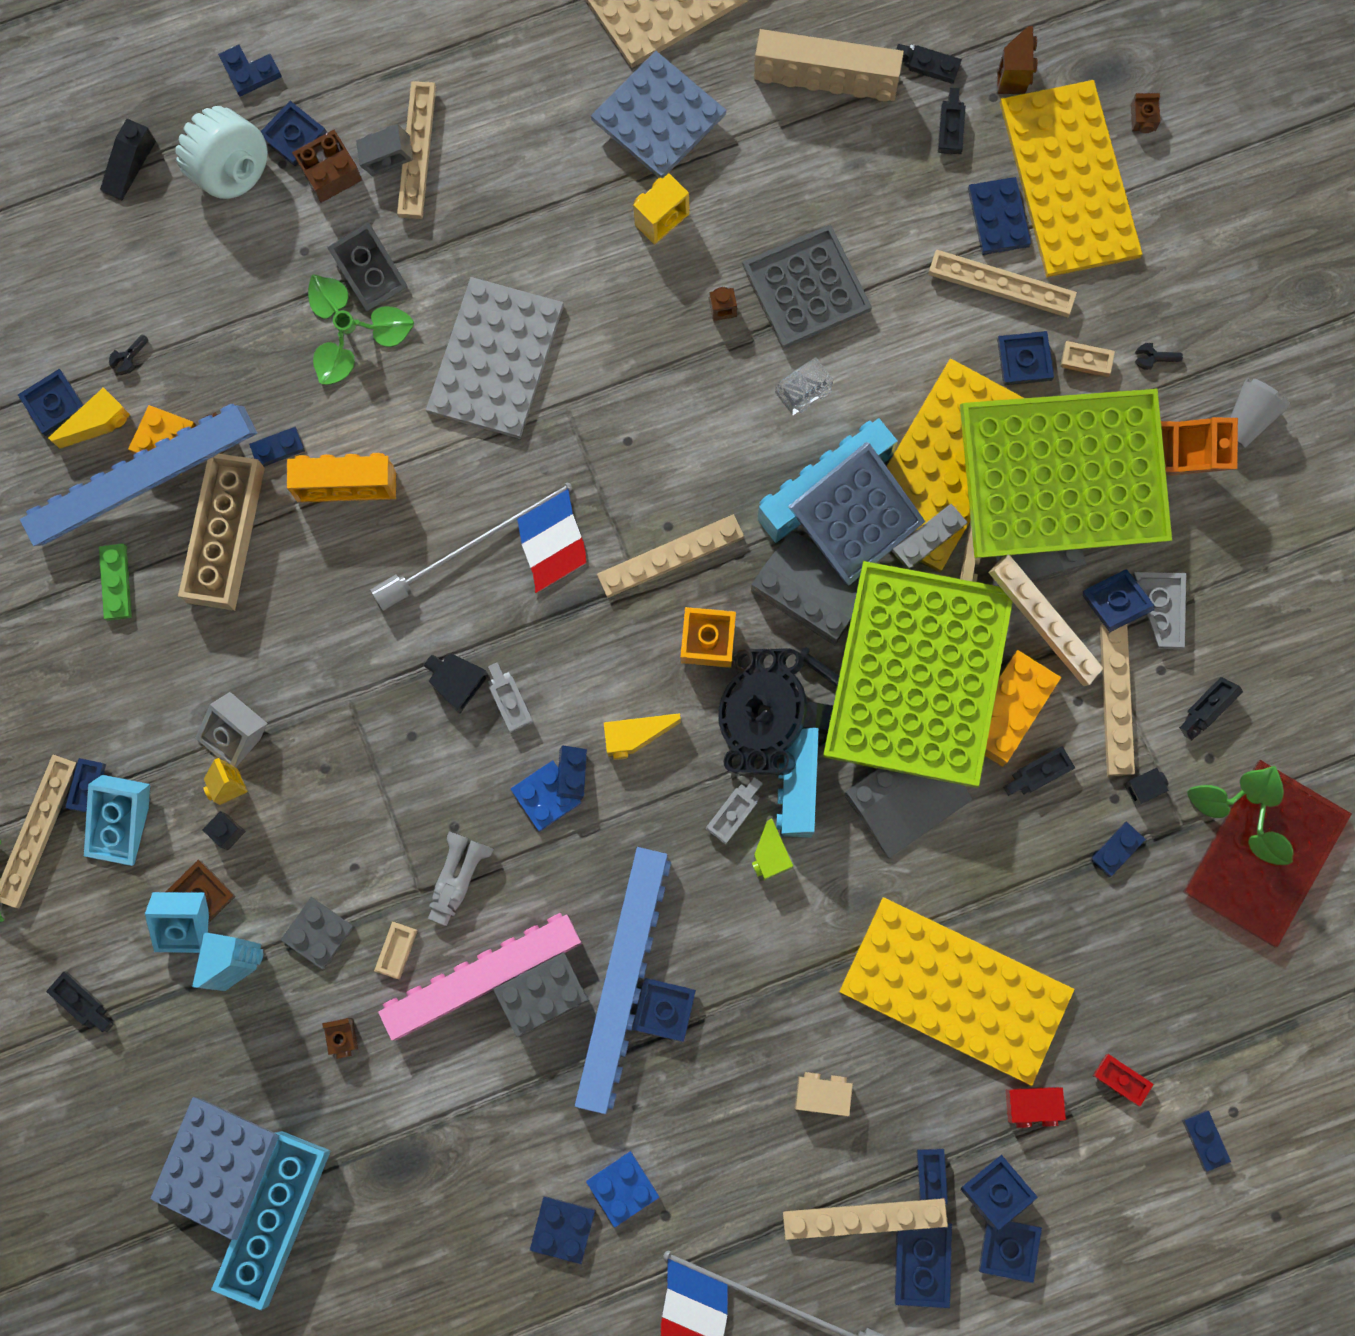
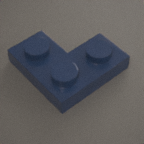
M238 44L218 54L239 97L282 77L271 53L249 63Z

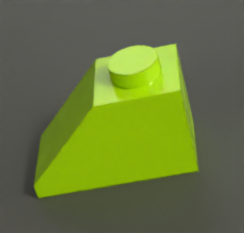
M773 819L767 820L754 854L755 861L751 863L757 877L762 875L764 881L793 868L791 859Z

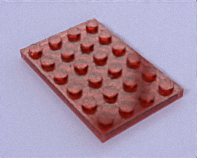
M1259 760L1252 771L1263 770L1272 766ZM1279 770L1277 771L1283 785V799L1277 806H1266L1263 832H1276L1287 838L1293 848V862L1288 865H1276L1260 859L1253 853L1249 846V839L1251 836L1258 835L1257 828L1261 803L1254 804L1250 802L1245 794L1231 806L1229 814L1223 820L1183 891L1186 895L1274 948L1279 946L1352 813Z

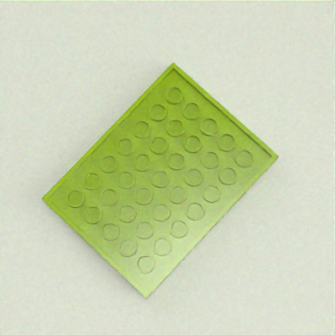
M1158 389L960 404L974 558L1172 541Z
M863 561L823 757L978 788L1013 603L1003 589L999 586Z

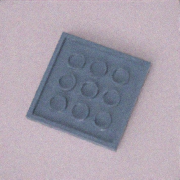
M655 51L591 115V120L658 178H664L726 115V109L660 53Z
M868 442L864 443L788 506L840 578L848 586L860 577L863 561L878 562L926 522Z
M193 1097L150 1199L229 1239L237 1240L280 1135L205 1100Z

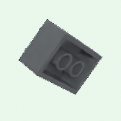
M564 952L493 989L516 1037H521L590 1001L567 954Z

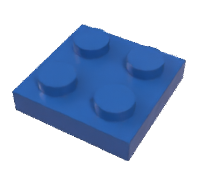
M553 760L511 788V791L539 832L582 804L578 799L556 796L558 767Z
M632 1151L586 1180V1183L614 1228L660 1197Z

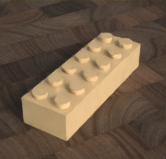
M760 29L755 54L754 80H759L762 83H780L787 87H805L812 91L825 90L833 94H851L858 98H877L883 102L895 101L904 51Z
M218 454L207 460L178 597L185 603L235 611L265 470L258 459Z

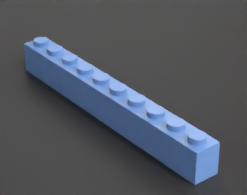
M234 404L227 405L220 409L221 414L215 417L209 415L198 421L200 425L192 429L191 427H186L179 430L177 437L171 440L165 438L155 443L156 448L150 451L145 449L133 455V460L127 463L126 461H121L112 466V471L106 474L101 472L90 478L91 482L86 485L80 483L69 489L70 493L63 497L61 494L47 500L49 504L42 508L36 506L27 510V516L21 518L20 521L32 545L43 546L258 434L245 407L235 406Z
M640 847L636 849L574 1107L607 1114L608 1109L613 1110L616 1094L612 1093L614 1082H620L623 1067L618 1066L620 1056H626L629 1041L625 1040L627 1030L632 1031L635 1015L631 1014L633 1004L638 1005L641 989H638L637 985L639 978L644 979L647 963L643 962L645 952L650 953L653 938L649 937L651 926H657L659 912L655 911L657 901L662 902L665 887L661 886L663 876L668 877L672 861H667L668 854Z

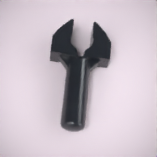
M142 334L125 352L119 353L117 350H114L109 359L110 367L114 369L120 361H124V364L116 372L119 375L131 373L136 368L132 364L133 358L148 343V338Z
M1144 343L1135 352V354L1144 353L1150 357L1148 359L1137 358L1135 361L1144 370H1151L1155 362H1182L1183 360L1181 352H1157L1153 348V343Z

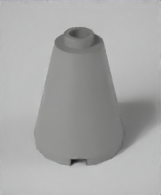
M1247 378L1243 383L1230 417L1238 418V448L1243 449L1290 405L1286 397H1283L1282 400L1277 397V390L1254 378L1252 381H1250V378Z

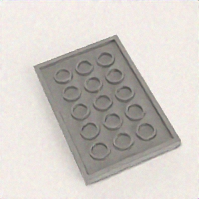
M470 277L426 412L521 439L564 307L563 302Z

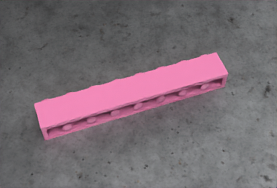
M561 913L547 919L549 924L541 928L535 925L525 930L524 937L518 940L512 937L500 944L501 949L492 952L491 949L477 955L478 960L470 965L468 961L463 962L453 968L454 973L445 976L443 973L430 980L431 985L423 989L420 985L407 991L408 997L400 1001L394 998L384 1003V1009L378 1013L391 1040L396 1041L493 991L494 988L559 954L566 953L580 946L582 942L567 914L562 916Z

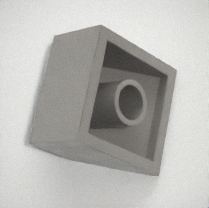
M229 692L209 705L195 738L218 758L236 768L260 741L268 723Z

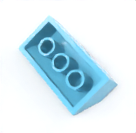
M818 728L802 729L795 742L786 749L793 755L795 766L789 774L778 775V778L783 779V789L778 788L777 804H782V814H777L776 828L781 830V836L812 838L815 831ZM785 756L784 763H779V769H783L786 766L787 759Z
M204 932L192 987L226 991L255 971L257 965L261 964L263 958L261 944Z

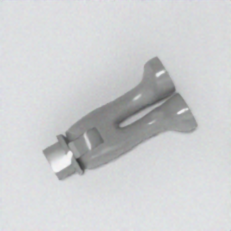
M450 831L447 835L449 852L434 889L433 902L429 905L432 909L428 919L447 926L451 915L455 916V912L452 910L456 911L462 903L478 862L481 859L490 857L494 850L472 840L470 842V839ZM469 844L461 871L458 877L455 878L454 874L457 865L463 855L464 850L467 848Z

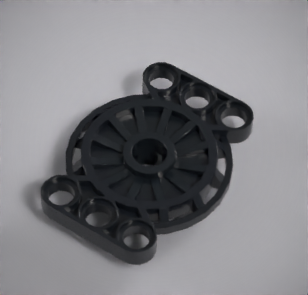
M790 648L740 650L733 659V665L739 673L726 686L718 710L721 734L726 743L732 748L724 756V767L729 772L735 774L787 775L794 769L795 759L786 749L800 735L807 715V698L804 687L795 676L803 668L804 657L800 652ZM794 654L796 656V663L788 668L786 660L790 655ZM749 655L751 663L747 668H743L741 665L742 659ZM768 655H772L773 664L765 668L764 659ZM761 705L770 708V711L763 710L761 715L758 716V710ZM726 725H728V729H729L730 733L732 734V737H731V738H730V736L728 735V732H727V729H726ZM739 755L741 757V764L738 768L734 769L732 767V759ZM762 755L764 763L761 768L756 769L754 761L756 757ZM785 756L787 759L786 766L783 769H778L777 760L779 757Z

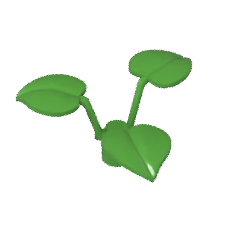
M315 274L311 276L308 288L311 309L318 317L323 319L330 318L335 312L333 324L339 331V347L332 342L324 343L316 349L313 356L314 368L319 383L322 385L340 382L353 370L355 364L354 354L348 349H343L344 334L352 333L356 326L374 329L373 337L375 341L385 347H393L400 344L414 326L413 319L407 313L390 306L380 307L373 311L371 315L372 325L355 320L349 312L339 311L348 303L346 287L340 281Z
M1276 766L1263 770L1249 771L1243 774L1240 779L1242 791L1232 799H1227V793L1223 789L1212 785L1195 786L1187 791V795L1195 807L1203 814L1213 818L1226 817L1230 812L1229 805L1234 804L1245 794L1250 802L1254 804L1261 803L1257 828L1258 835L1251 836L1249 839L1251 850L1257 857L1268 863L1288 865L1293 862V848L1287 838L1276 832H1263L1266 806L1279 805L1284 795L1282 781Z

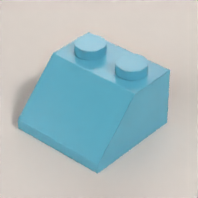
M153 892L145 912V917L154 952L200 953L204 932L208 933L209 910L205 893Z

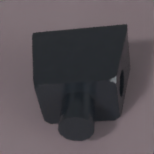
M451 653L448 654L444 661L431 655L424 664V667L433 673L429 683L460 714L489 676L485 669Z

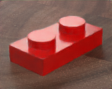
M1110 1054L1105 1055L1093 1074L1094 1078L1138 1107L1142 1105L1154 1085Z

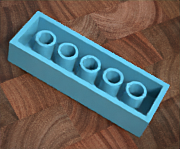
M879 418L873 423L871 421L866 422L859 429L860 432L854 437L851 435L847 436L840 442V447L835 451L828 450L819 458L820 462L814 466L811 464L806 466L799 473L801 476L794 481L792 479L787 480L780 486L778 493L775 495L769 494L760 501L758 522L775 543L801 525L788 506L864 443L868 442L871 444L883 463L892 458L898 441Z
M283 1131L276 1132L280 1136L238 1239L231 1240L211 1289L214 1292L259 1310L265 1309L271 1302L331 1150Z

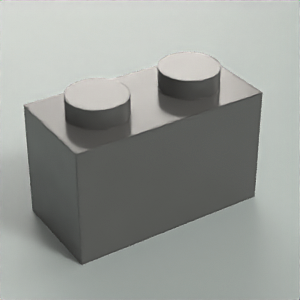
M398 124L388 126L384 130L368 134L356 140L359 165L371 176L413 160L410 135Z

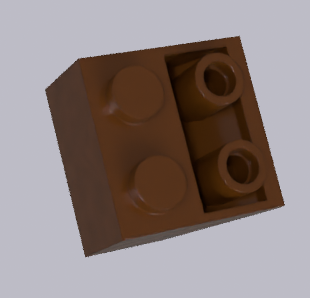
M1033 26L1026 27L1004 47L997 70V94H1026L1028 86L1033 84V73L1037 72L1038 64L1037 58H1033V51L1037 49V36H1033Z
M335 129L292 152L320 203L362 181L358 167Z

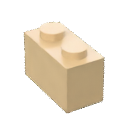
M805 1072L804 1077H798L796 1110L849 1116L853 1084L846 1083L847 1077L831 1075V1081L820 1079L821 1074Z

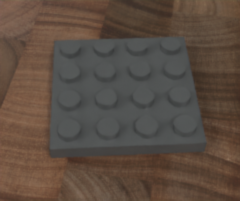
M831 224L742 262L749 281L783 349L872 310V306Z

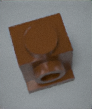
M1160 93L1135 94L1131 103L1132 131L1151 133L1157 130L1160 124Z
M719 287L709 292L708 299L713 321L737 317V302L734 288Z
M353 1018L322 1023L328 1055H335L336 1059L352 1056L351 1051L358 1050ZM338 1034H341L344 1038L341 1044H337L335 1040Z

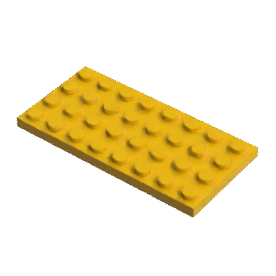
M1094 80L1002 98L1000 100V107L1046 278L1141 258L1142 250Z
M951 358L887 465L888 470L926 521L920 527L950 504L967 521L966 526L920 561L939 573L943 570L971 521L960 404L1023 399L1020 395Z
M884 897L876 910L839 990V993L1030 1086L1034 1083L1074 992L1073 988Z

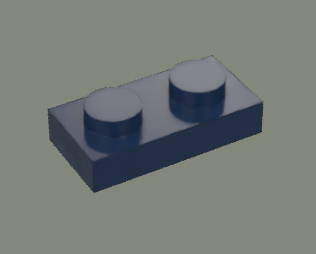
M296 427L249 444L254 459H258L263 467L305 452Z
M561 746L559 750L556 796L582 800L584 797L587 749Z
M81 758L78 759L65 808L87 813L88 784L104 775L106 764Z
M1126 821L1090 860L1108 877H1111L1146 839Z
M1208 1110L1182 1120L1205 1172L1231 1162Z
M916 1149L919 1200L945 1198V1204H948L944 1149Z

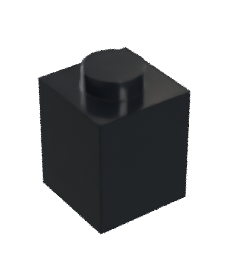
M1157 768L1124 783L1135 807L1169 791L1166 776L1163 772H1159Z
M221 811L202 829L220 848L229 850L246 832L229 815Z

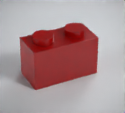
M1063 1087L1005 1089L1008 1122L1015 1123L1016 1128L1032 1127V1122H1042L1044 1127L1059 1126L1058 1121L1066 1120Z

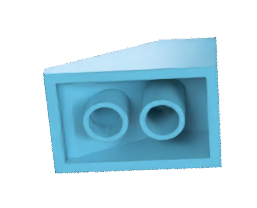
M101 775L88 784L85 857L131 866L135 864L149 809L150 784Z

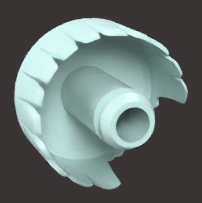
M213 106L212 109L205 108L202 110L203 114L197 113L192 117V121L196 125L188 122L184 126L187 136L183 134L179 136V142L182 146L177 145L175 150L179 156L176 159L177 164L183 175L208 194L220 199H231L241 196L257 183L265 169L267 162L265 138L256 126L233 110L221 106Z

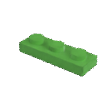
M125 544L100 546L104 619L111 621L132 618L127 546Z

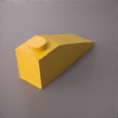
M103 387L59 427L49 439L61 449L113 432L116 428H120L125 424L130 414Z
M680 713L604 722L608 757L613 756L614 760L628 758V754H634L680 724Z
M220 758L213 761L204 777L207 785L204 787V791L209 801L213 800V802L221 805L248 792L237 768Z

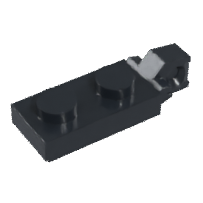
M897 45L896 50L904 51L902 62H904V66L909 68V71L954 84L962 59L918 45Z
M950 88L948 101L942 102L937 153L962 154L966 106L964 102H959L960 88Z
M1220 677L1187 711L1186 721L1179 727L1183 736L1192 741L1201 733V730H1206L1243 693L1241 687Z
M1063 746L1018 769L1012 775L1014 781L1003 788L1008 796L1019 790L1025 795L1074 770L1075 766Z
M64 971L46 991L82 1025L90 1029L96 1026L101 1032L105 1031L106 1033L114 1026L104 1015L108 1011L103 1007L104 1005L68 972Z

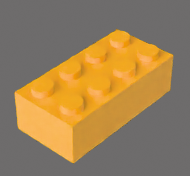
M372 453L370 456L360 457L358 454H346L345 457H335L326 454L321 455L320 458L299 455L295 456V459H287V489L297 502L396 499V470L389 457L383 453Z
M1019 650L1015 652L999 676L985 751L986 757L1002 767L1009 761L1061 679L1060 676Z

